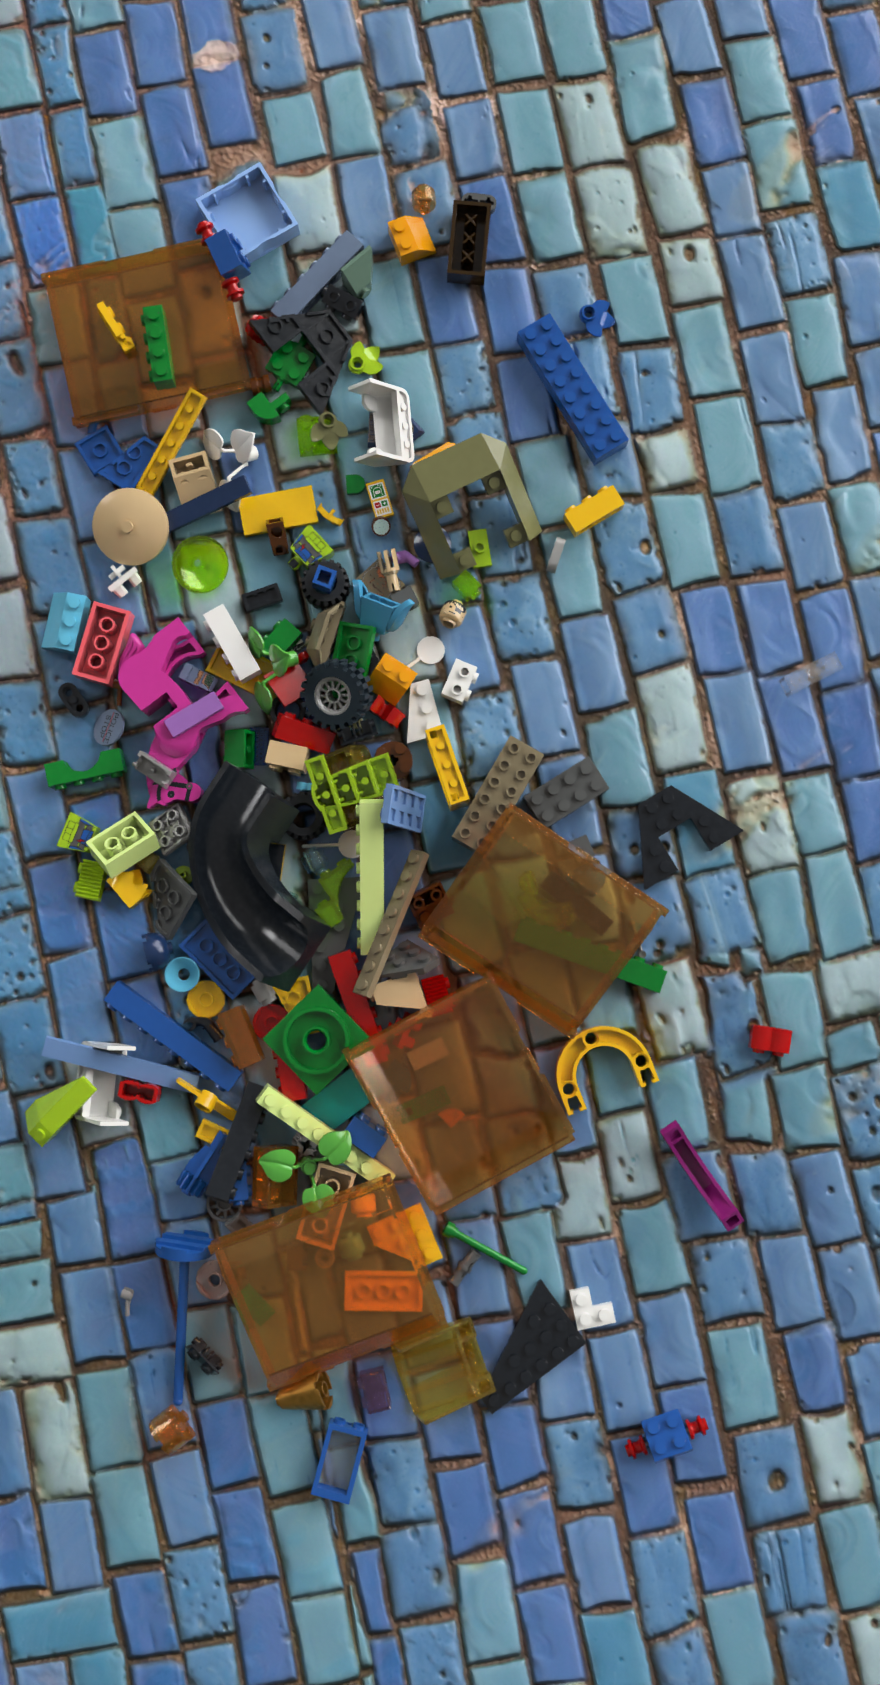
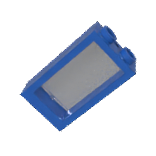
M341 1417L330 1418L311 1495L349 1505L368 1433V1428L363 1423H349Z

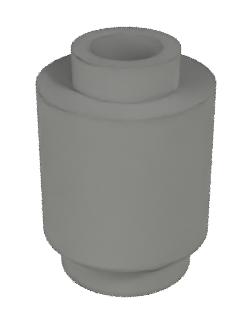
M257 979L252 982L251 990L258 1002L262 1003L263 1006L277 999L275 996L276 992L272 986L264 984Z

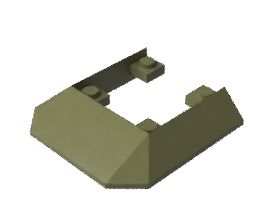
M483 433L472 436L411 465L402 489L403 496L440 579L461 574L462 571L477 565L469 547L452 554L438 519L454 512L447 494L481 479L487 495H491L504 488L518 522L502 530L509 548L530 541L542 532L507 444Z

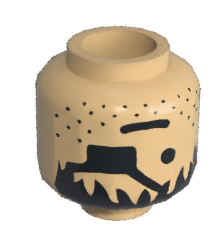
M457 599L446 601L439 613L441 624L449 629L459 627L467 613L466 608Z

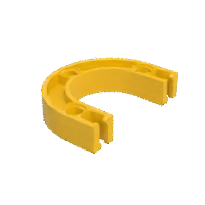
M602 1025L586 1028L576 1033L565 1043L556 1062L555 1080L568 1116L574 1114L573 1108L570 1109L568 1098L576 1096L580 1103L579 1111L587 1109L577 1084L576 1070L581 1058L593 1048L611 1046L622 1051L628 1058L638 1085L641 1088L646 1086V1082L642 1080L640 1071L646 1068L651 1073V1082L659 1081L648 1051L635 1036L620 1028ZM588 1033H593L595 1035L594 1042L587 1043L585 1036ZM642 1055L645 1058V1063L638 1066L636 1058ZM570 1083L573 1085V1091L568 1094L564 1093V1085Z

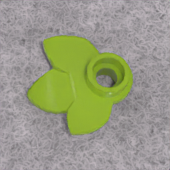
M360 341L352 346L348 367L353 374L366 373L374 375L383 369V365L377 361L380 354L379 347L364 348ZM356 363L361 364V367L356 368L354 367V365Z

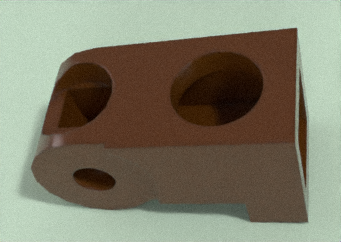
M283 517L266 520V527L274 556L289 554Z

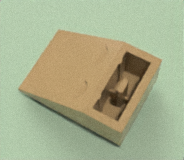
M205 450L168 460L181 505L216 488L209 458Z

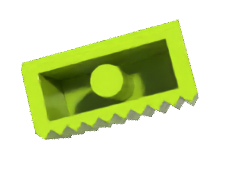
M83 859V863L80 862L78 866L79 879L73 887L75 897L101 902L107 873L98 862Z

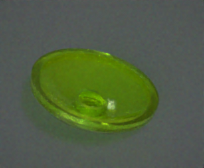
M196 535L183 540L177 546L172 556L171 565L175 579L183 588L194 593H207L222 584L228 572L229 562L226 551L219 542L208 536ZM199 559V566H195L194 562Z

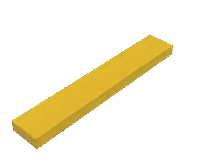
M191 387L189 388L136 485V489L144 490L153 496L156 494L170 468L168 460L175 459L208 399L206 396Z

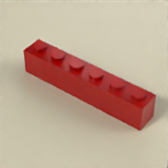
M347 949L328 956L347 1014L373 1039L361 1051L366 1068L387 1061L388 1055L391 1053L388 1044L383 1043L381 1036H384L381 1024L377 1025L375 1018L378 1017L374 1006H370V998L353 993L361 970L358 971L356 963L359 962L356 952Z

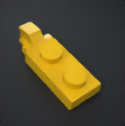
M103 301L98 303L97 309L100 317L124 353L127 354L135 350L131 337L125 336L122 324L120 322L116 323L114 319L115 314L111 307H106Z

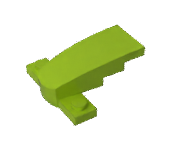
M388 752L333 774H330L324 754L304 761L312 782L311 793L313 801L320 812L322 811L330 835L349 829L342 807L359 803L360 799L380 797L383 795L386 783L399 786Z

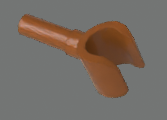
M115 678L113 688L118 689L117 706H122L123 689L119 684V680Z

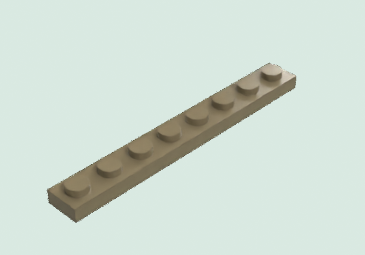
M411 849L355 984L353 993L371 999L429 858L428 853Z

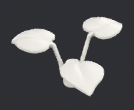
M210 428L204 430V448L211 459L219 460L222 452L235 453L237 461L242 463L241 466L227 476V480H221L219 486L232 481L231 478L248 466V462L258 459V450L253 445L254 432L242 429L233 430L230 437L233 449L222 448L223 438L216 430ZM241 499L227 507L234 512H239Z

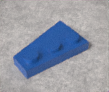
M143 436L121 456L114 459L111 464L100 470L98 475L120 489L135 488L158 444Z

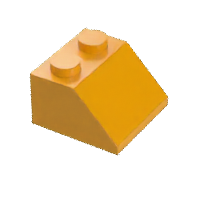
M402 216L388 222V233L402 266L436 253L423 218Z
M385 652L370 674L371 680L367 684L368 686L373 685L372 692L380 695L393 706H396L418 673Z

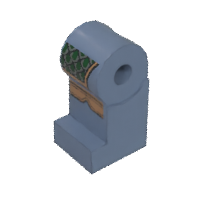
M187 662L179 675L182 681L208 693L213 692L218 682V679Z

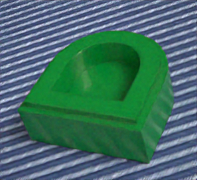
M357 474L346 475L347 495H358L364 491L365 480L362 476Z

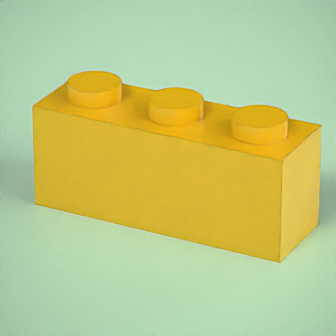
M614 485L602 487L595 496L591 497L589 495L578 506L572 505L565 510L566 513H564L563 520L574 537L623 509L625 503Z

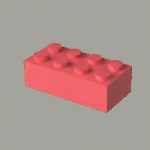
M96 601L93 602L72 675L78 679L113 688V681L118 675L119 660L127 645L135 618L131 611Z

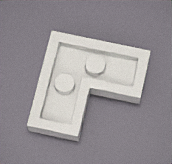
M588 1286L569 1290L578 1331L616 1323L611 1301L592 1305Z

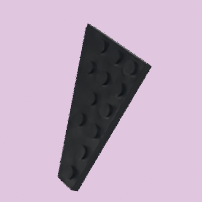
M541 1279L537 1281V1285L532 1295H530L528 1303L523 1309L512 1335H510L492 1375L488 1379L486 1387H484L480 1395L482 1401L492 1414L587 1343Z

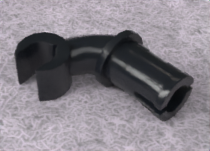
M190 1016L183 1023V1025L186 1022L193 1023V1026L187 1031H192L197 1026H202V1029L207 1031L214 1043L224 1037L215 1024L216 1020Z

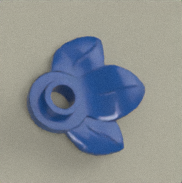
M597 300L592 305H585L580 309V320L586 324V329L591 335L601 337L602 329L610 328L615 324L616 321L607 312L610 302ZM590 313L592 316L586 317L585 314Z

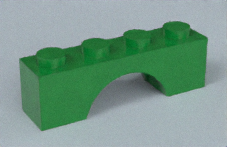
M120 748L100 752L97 763L86 771H74L63 760L44 764L48 787L55 789V791L67 789L66 786L73 784L74 787L83 786L86 781L91 780L93 783L104 781L105 777L109 776L111 778H119L123 776V773H127L124 753Z

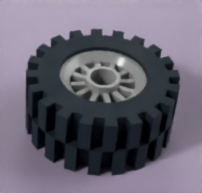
M336 658L315 666L311 669V672L306 674L304 678L307 680L301 684V687L305 688V690L300 692V698L305 697V701L301 704L303 708L307 706L309 711L305 713L308 717L311 715L315 717L312 722L315 724L322 722L321 727L325 729L329 726L330 730L344 729L366 715L365 712L371 707L368 703L373 701V696L369 695L373 691V685L368 686L367 682L371 679L369 675L366 677L362 675L365 672L362 667L357 669L355 668L357 663L354 661L348 663V659L338 660ZM333 690L338 693V699L333 697Z

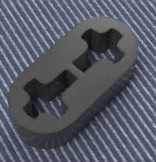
M466 193L462 196L461 201L490 202L491 214L496 210V199L492 195Z

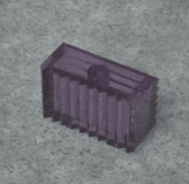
M384 1366L361 1370L360 1377H357L359 1389H363L364 1396L361 1397L363 1409L367 1408L368 1414L390 1410L392 1402Z

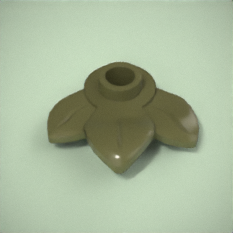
M324 412L319 416L318 423L312 426L310 436L312 442L322 440L325 447L334 450L338 444L339 437L348 436V430L346 425L338 421L333 413ZM324 420H329L331 424L326 425L324 423Z

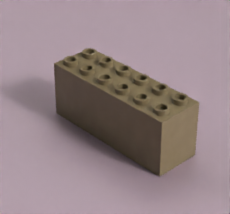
M510 735L452 835V840L485 859L544 754Z

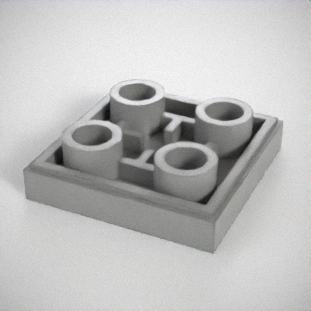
M176 803L148 823L157 837L162 854L168 856L189 841L191 823L180 803Z

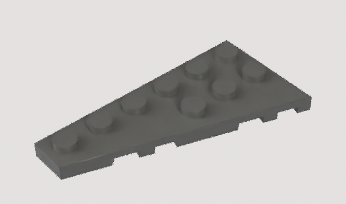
M360 877L308 880L309 909L332 927L312 956L313 989L319 984L328 994H333L336 980L328 956L344 951L357 909V900L360 899V893L356 891V883L360 881Z

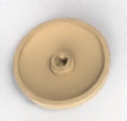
M121 488L112 491L100 501L94 512L92 529L98 547L108 558L119 564L134 566L145 564L161 553L168 539L169 521L163 506L153 495L141 489Z

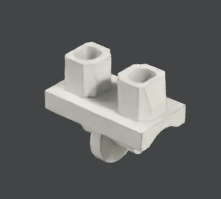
M123 564L117 569L112 565L110 568L113 572L108 577L111 581L117 576L119 578L107 588L110 592H114L118 597L122 598L128 593L122 585L127 579L134 587L141 583L142 580L134 566L121 575L120 573L126 569Z

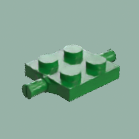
M301 336L298 343L290 340L271 356L265 371L271 373L277 379L272 390L279 392L283 383L298 389L296 385L305 378L316 355L304 347L307 341L303 336Z

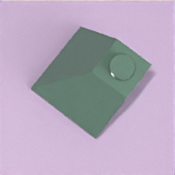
M370 245L341 268L343 286L352 296L358 299L366 298L372 290L374 264L372 247Z

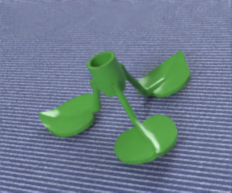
M250 626L248 631L250 652L257 659H260L262 655L269 656L273 665L274 674L263 680L262 684L258 681L254 686V695L258 705L269 715L272 709V695L266 687V683L276 676L282 677L288 667L298 665L299 659L294 650L285 652L276 644L270 645L269 652H266L261 635Z
M348 1130L333 1131L325 1134L320 1139L318 1146L319 1152L325 1156L323 1158L315 1157L313 1159L310 1156H306L297 1165H294L296 1161L294 1153L287 1149H277L260 1157L259 1163L266 1175L275 1182L288 1180L292 1175V1169L300 1167L305 1175H309L313 1188H307L303 1191L302 1203L311 1215L317 1218H325L334 1206L335 1192L327 1184L316 1186L313 1177L317 1169L316 1162L326 1161L327 1159L332 1165H339L345 1162L351 1152V1135Z

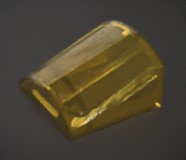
M470 1316L389 1341L397 1372L414 1415L424 1425L496 1392L491 1374L487 1371L476 1339L477 1334Z

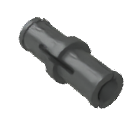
M471 1248L465 1258L457 1263V1268L448 1280L458 1287L463 1278L470 1274L471 1268L482 1255L474 1248Z

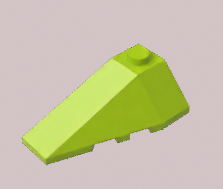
M82 1076L36 1099L25 1111L28 1134L43 1147L61 1131L98 1089L85 1076Z

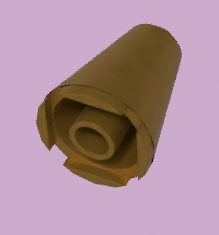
M317 1369L279 1389L278 1394H276L277 1405L282 1409L289 1410L330 1409L333 1395L329 1396V1389H332L327 1372Z

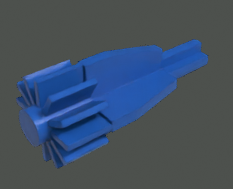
M219 1130L210 1146L205 1145L189 1160L176 1181V1184L180 1186L184 1194L188 1196L195 1195L197 1198H201L209 1185L220 1156L219 1152L228 1136L227 1133Z

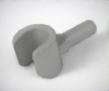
M124 1287L120 1298L126 1299L125 1316H130V1303L134 1295V1290L128 1287Z

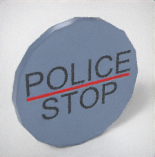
M109 709L98 717L94 727V737L99 744L110 746L120 739L125 727L122 713L115 709Z

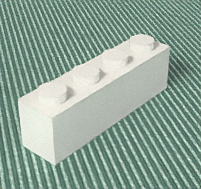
M224 604L203 614L206 619L203 623L208 632L212 630L215 637L212 639L217 648L221 647L224 653L221 655L226 664L231 663L233 667L231 673L235 680L240 679L242 684L262 674L261 669Z

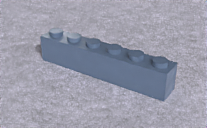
M348 230L343 234H339L335 239V243L323 251L321 258L318 261L315 260L305 274H301L298 277L297 283L285 291L281 300L274 302L270 310L272 317L309 312L322 298L323 289L328 287L329 284L334 285L342 277L341 268L363 251L364 245Z

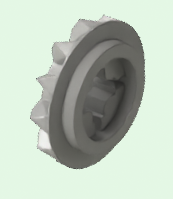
M297 1132L293 1137L291 1145L293 1153L299 1159L310 1156L313 1159L320 1154L318 1145L311 1141L310 1145L313 1148H308L303 1152L304 1145L301 1142H306L309 1139Z

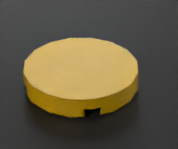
M202 980L192 990H189L187 1005L195 1016L212 1018L223 1010L226 996L224 991L215 982Z

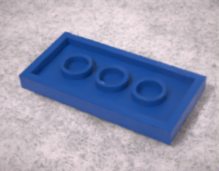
M207 919L178 945L232 1000L255 979L250 972L227 952L212 931Z

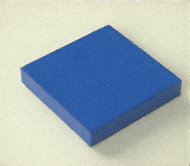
M107 425L75 443L76 448L94 477L98 476L100 470L107 467L114 459L124 453Z

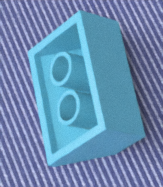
M69 592L53 594L41 648L78 655L91 605V600L87 596Z

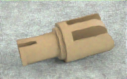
M395 548L391 549L394 567H392L389 551H383L387 569L384 567L381 552H377L381 575L386 576L389 593L400 591L397 577L400 569Z

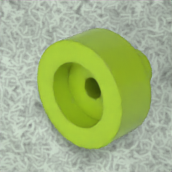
M179 866L175 870L187 884L192 882L190 867Z

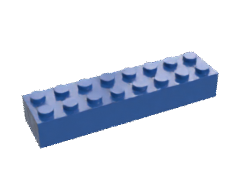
M551 314L545 315L518 331L517 343L593 465H597L625 448L629 441L628 437Z

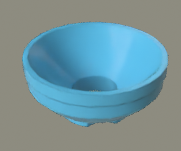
M177 957L166 966L164 973L165 981L171 989L177 992H187L198 984L200 969L192 959ZM183 968L187 969L190 973L187 980H182L179 977V971Z

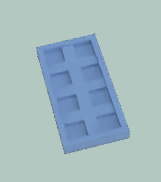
M386 783V788L383 791V808L380 811L381 823L414 833H421L426 795L395 784Z

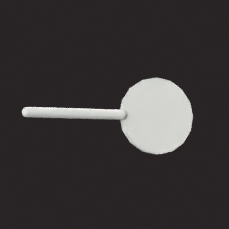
M434 636L423 638L417 646L418 658L408 664L407 667L411 668L420 660L426 664L439 662L445 653L442 641Z
M349 830L341 835L338 843L303 844L302 848L339 847L342 855L353 859L360 856L356 855V843H360V836H356L355 830Z

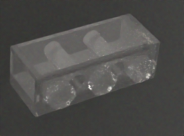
M834 651L784 676L779 682L786 696L789 697L843 669V666Z

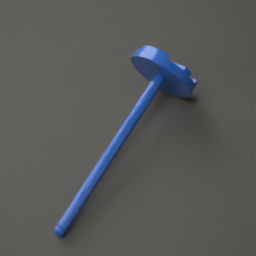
M184 1230V1234L165 1232L162 1234V1238L155 1239V1253L157 1256L166 1260L180 1262L173 1403L176 1406H180L183 1403L189 1263L207 1259L215 1253L216 1240L209 1238L208 1233L196 1230Z

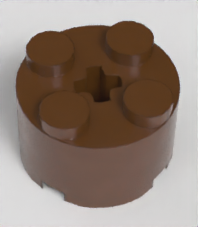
M391 741L384 743L376 750L374 757L388 752L390 759L395 758V760H399L393 768L398 782L404 780L413 767L410 750L400 742Z

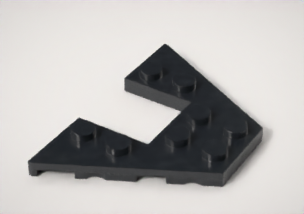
M327 309L320 312L312 311L304 314L282 315L281 317L273 316L266 319L249 320L248 324L271 354L301 333L323 364L296 386L319 416L324 413L325 406L353 342V339L332 311Z
M672 785L638 804L644 890L678 871L658 838L690 819L709 851L743 832V829Z

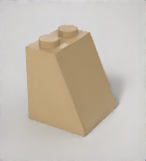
M410 973L406 978L389 979L378 983L371 997V1001H376L377 1005L415 1009L428 1008L417 973Z

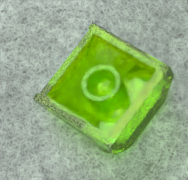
M302 415L296 418L300 457L338 453L337 446L334 450H330L325 447L322 440L312 442L310 436L311 428L314 424L318 423L319 416ZM324 420V423L326 425L331 424L329 420Z

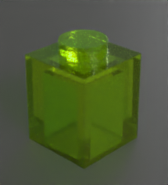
M466 569L452 582V587L467 602L471 599L474 601L481 594L482 585Z

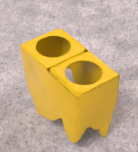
M139 869L122 872L112 879L109 877L106 880L129 909L135 908L153 892L151 889H147L148 884H143L142 874Z

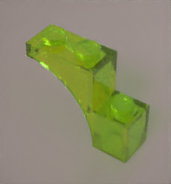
M346 858L341 859L336 863L337 867L332 871L330 869L325 870L320 874L321 878L318 879L330 900L324 899L318 903V908L315 911L332 928L345 919L339 906V889L345 875L355 866L350 858L348 860Z

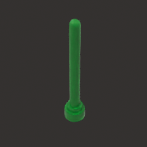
M450 1221L446 1223L441 1235L448 1239L455 1237L520 1274H527L528 1270L526 1267L460 1232L455 1227L456 1224Z

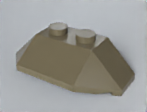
M341 601L317 614L316 618H313L310 629L313 630L311 636H307L304 647H307V653L314 666L330 659L337 638L339 623L342 621L347 607L346 602Z

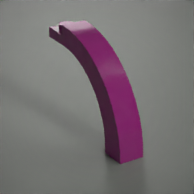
M674 1120L661 1129L660 1133L666 1144L726 1230L729 1232L744 1222L738 1209L705 1166L678 1122Z

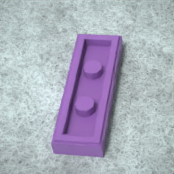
M213 691L164 720V723L173 738H176L225 708Z

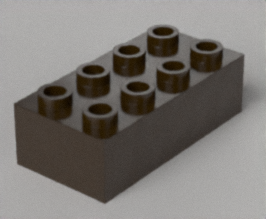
M454 200L447 283L484 286L491 203Z

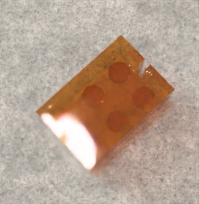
M244 1004L217 1015V1025L225 1033L226 1037L223 1039L226 1047L231 1048L233 1053L231 1059L235 1067L238 1066L240 1070L266 1058Z
M283 1143L254 1146L253 1207L273 1209L297 1205L298 1168L292 1169V1175L288 1180L275 1182L266 1175L259 1163V1158L273 1150L287 1149L295 1154L296 1161L294 1165H297L299 1146Z

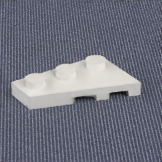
M429 679L411 683L407 744L425 740V730L441 725Z

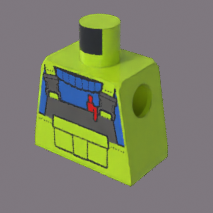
M309 524L291 545L290 549L294 557L288 562V565L294 571L302 565L308 570L307 566L309 564L314 565V561L322 562V559L327 561L335 555L334 550Z
M70 812L56 846L90 853L86 841L98 835L101 828L78 814Z

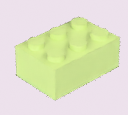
M136 811L86 841L91 855L111 879L161 848L155 833Z

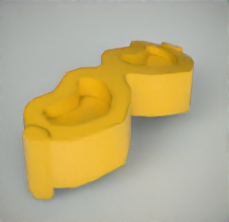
M322 503L317 508L322 517L336 526H341L345 520L333 516L334 509L328 513L322 507Z

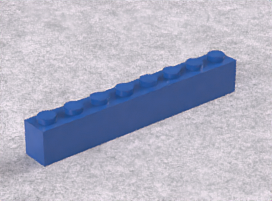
M117 981L104 998L108 1008L114 1012L117 1010L121 1012L124 1020L129 1023L133 1021L138 1025L137 1029L146 1035L147 1033L154 1037L153 1041L158 1045L162 1046L164 1044L169 1048L168 1052L177 1058L178 1056L182 1057L185 1060L184 1064L191 1069L194 1067L200 1071L199 1074L204 1079L213 1080L219 1090L229 1092L245 1072L191 1031H187L188 1029L123 981Z

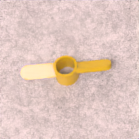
M180 1077L176 1079L180 1086L198 1096L194 1105L199 1110L211 1113L214 1109L229 1120H234L237 1111L219 1100L215 1094L208 1090H199Z

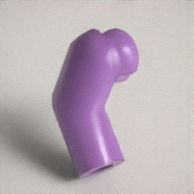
M406 550L396 552L398 564L408 563L415 568L420 562L419 559Z

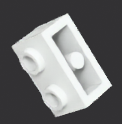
M456 658L442 690L441 697L461 705L464 701L468 702L472 692L469 690L471 683L475 684L479 676L476 673L477 667Z

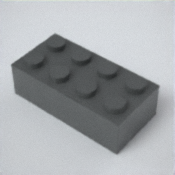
M588 756L525 795L523 800L544 831L606 792L609 787Z

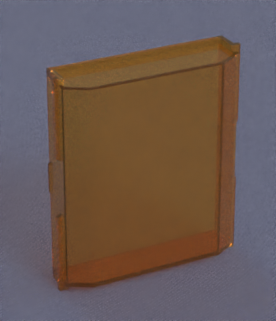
M203 238L155 248L153 251L109 261L101 260L40 274L48 293L74 413L72 423L77 429L88 427V425L94 423L102 424L146 413H157L175 409L181 405L190 387L206 396L207 400L252 390L234 304L226 298L228 291L221 287V283L225 281V278L221 276L208 246H202L201 240ZM103 301L106 307H111L115 314L114 319L116 323L120 322L125 330L124 334L131 337L135 350L127 354L124 353L100 317L97 309L98 303ZM162 304L166 313L176 388L157 390L154 382L151 383L148 371L151 370V364H148L146 352H149L148 345L144 343L143 334L146 333V328L142 326L140 315H144L143 307Z
M509 802L425 921L418 937L473 974L478 973L517 999L518 1004L573 1040L577 1035V1028L583 1023L650 934L661 915L665 917L669 909L600 864V861L580 847H575Z
M489 970L482 974L483 978L464 985L370 1036L351 1050L349 1046L342 1050L374 1109H377L384 1121V1127L395 1147L399 1148V1155L429 1209L434 1211L436 1216L575 1140L572 1134L575 1131L546 1076L539 1073V1067L529 1048L524 1045L519 1035L520 1028Z
M390 1173L317 1201L305 1203L289 1209L283 1214L211 1240V1244L208 1246L210 1254H216L224 1281L266 1376L269 1392L301 1381L317 1372L322 1373L334 1368L338 1364L380 1348L385 1349L448 1325L445 1310Z

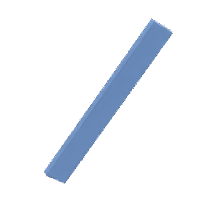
M51 1036L46 1037L41 1054L44 1057L189 1093L191 1092L180 1086L176 1079L180 1077L197 1088L200 1077L198 1073Z

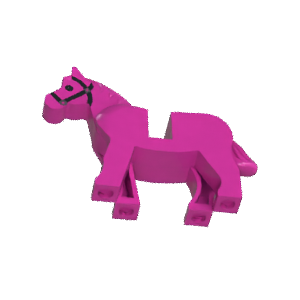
M179 617L156 633L146 648L135 633H131L118 665V680L121 688L147 716L152 715L167 702H170L175 708L174 711L153 726L156 736L151 744L149 755L175 771L177 775L168 789L163 788L147 777V787L150 794L147 803L148 809H152L158 804L167 807L168 804H172L175 801L199 802L204 794L203 789L196 783H188V780L180 775V769L196 754L209 728L225 723L233 716L250 712V709L227 681L216 692L225 709L178 737L173 738L164 720L193 704V702L171 677L183 663L193 659L204 658L207 655Z

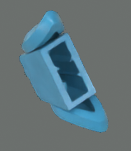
M352 580L356 615L361 625L377 628L374 641H379L381 635L396 631L403 624L411 607L415 604L411 599L400 604L372 592L369 593L361 580Z

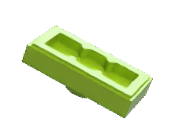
M486 528L467 531L470 550L477 564L473 566V569L492 567Z

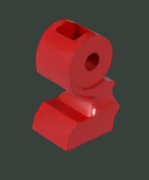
M380 695L376 697L368 710L396 729H398V725L406 717L396 707L385 704V700Z

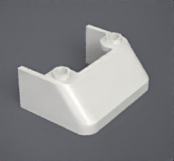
M372 378L349 386L348 391L360 394L363 407L367 411L373 412L376 448L368 449L367 454L354 458V462L372 467L411 463L414 460L410 400L407 391Z
M83 1041L81 1043L127 1055V1050L136 1051L135 1046L95 1041ZM78 1065L77 1079L85 1076L98 1090L74 1115L75 1118L99 1126H128V1121L119 1119L122 1109L117 1102H114L116 1074Z

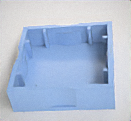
M260 162L241 172L230 182L217 186L195 199L204 219L213 223L214 228L212 232L217 233L226 229L229 233H233L243 247L241 252L244 256H247L250 263L300 235L297 221L286 203L277 194L272 180Z

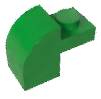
M262 391L246 402L253 416L265 425L280 423L279 414L287 412L292 405L291 399L286 392L271 403Z

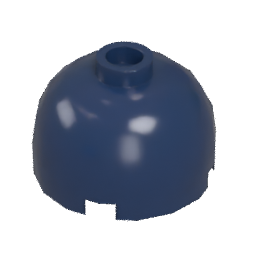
M159 933L142 934V939L146 938L143 946L148 965L152 964L153 967L149 968V972L163 969L168 965L170 954L173 953L171 942L167 943L166 938Z

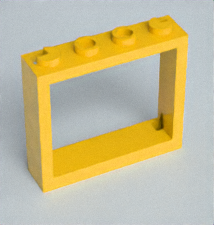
M444 724L425 730L426 742L450 812L468 806L470 798Z

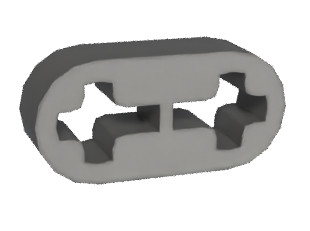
M556 538L546 571L555 574L566 539Z

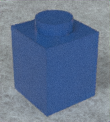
M318 565L312 581V588L330 594L337 577V571Z

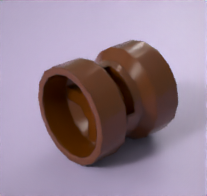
M268 374L263 375L261 378H250L253 396H256L261 391L266 394L272 393Z

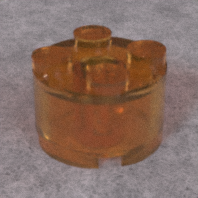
M173 1404L159 1413L149 1423V1429L156 1442L160 1440L163 1444L161 1449L169 1455H172L196 1436L195 1431L188 1423V1414L184 1410L179 1411Z

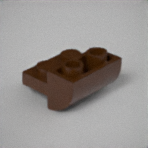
M440 880L415 891L409 904L420 929L455 913Z

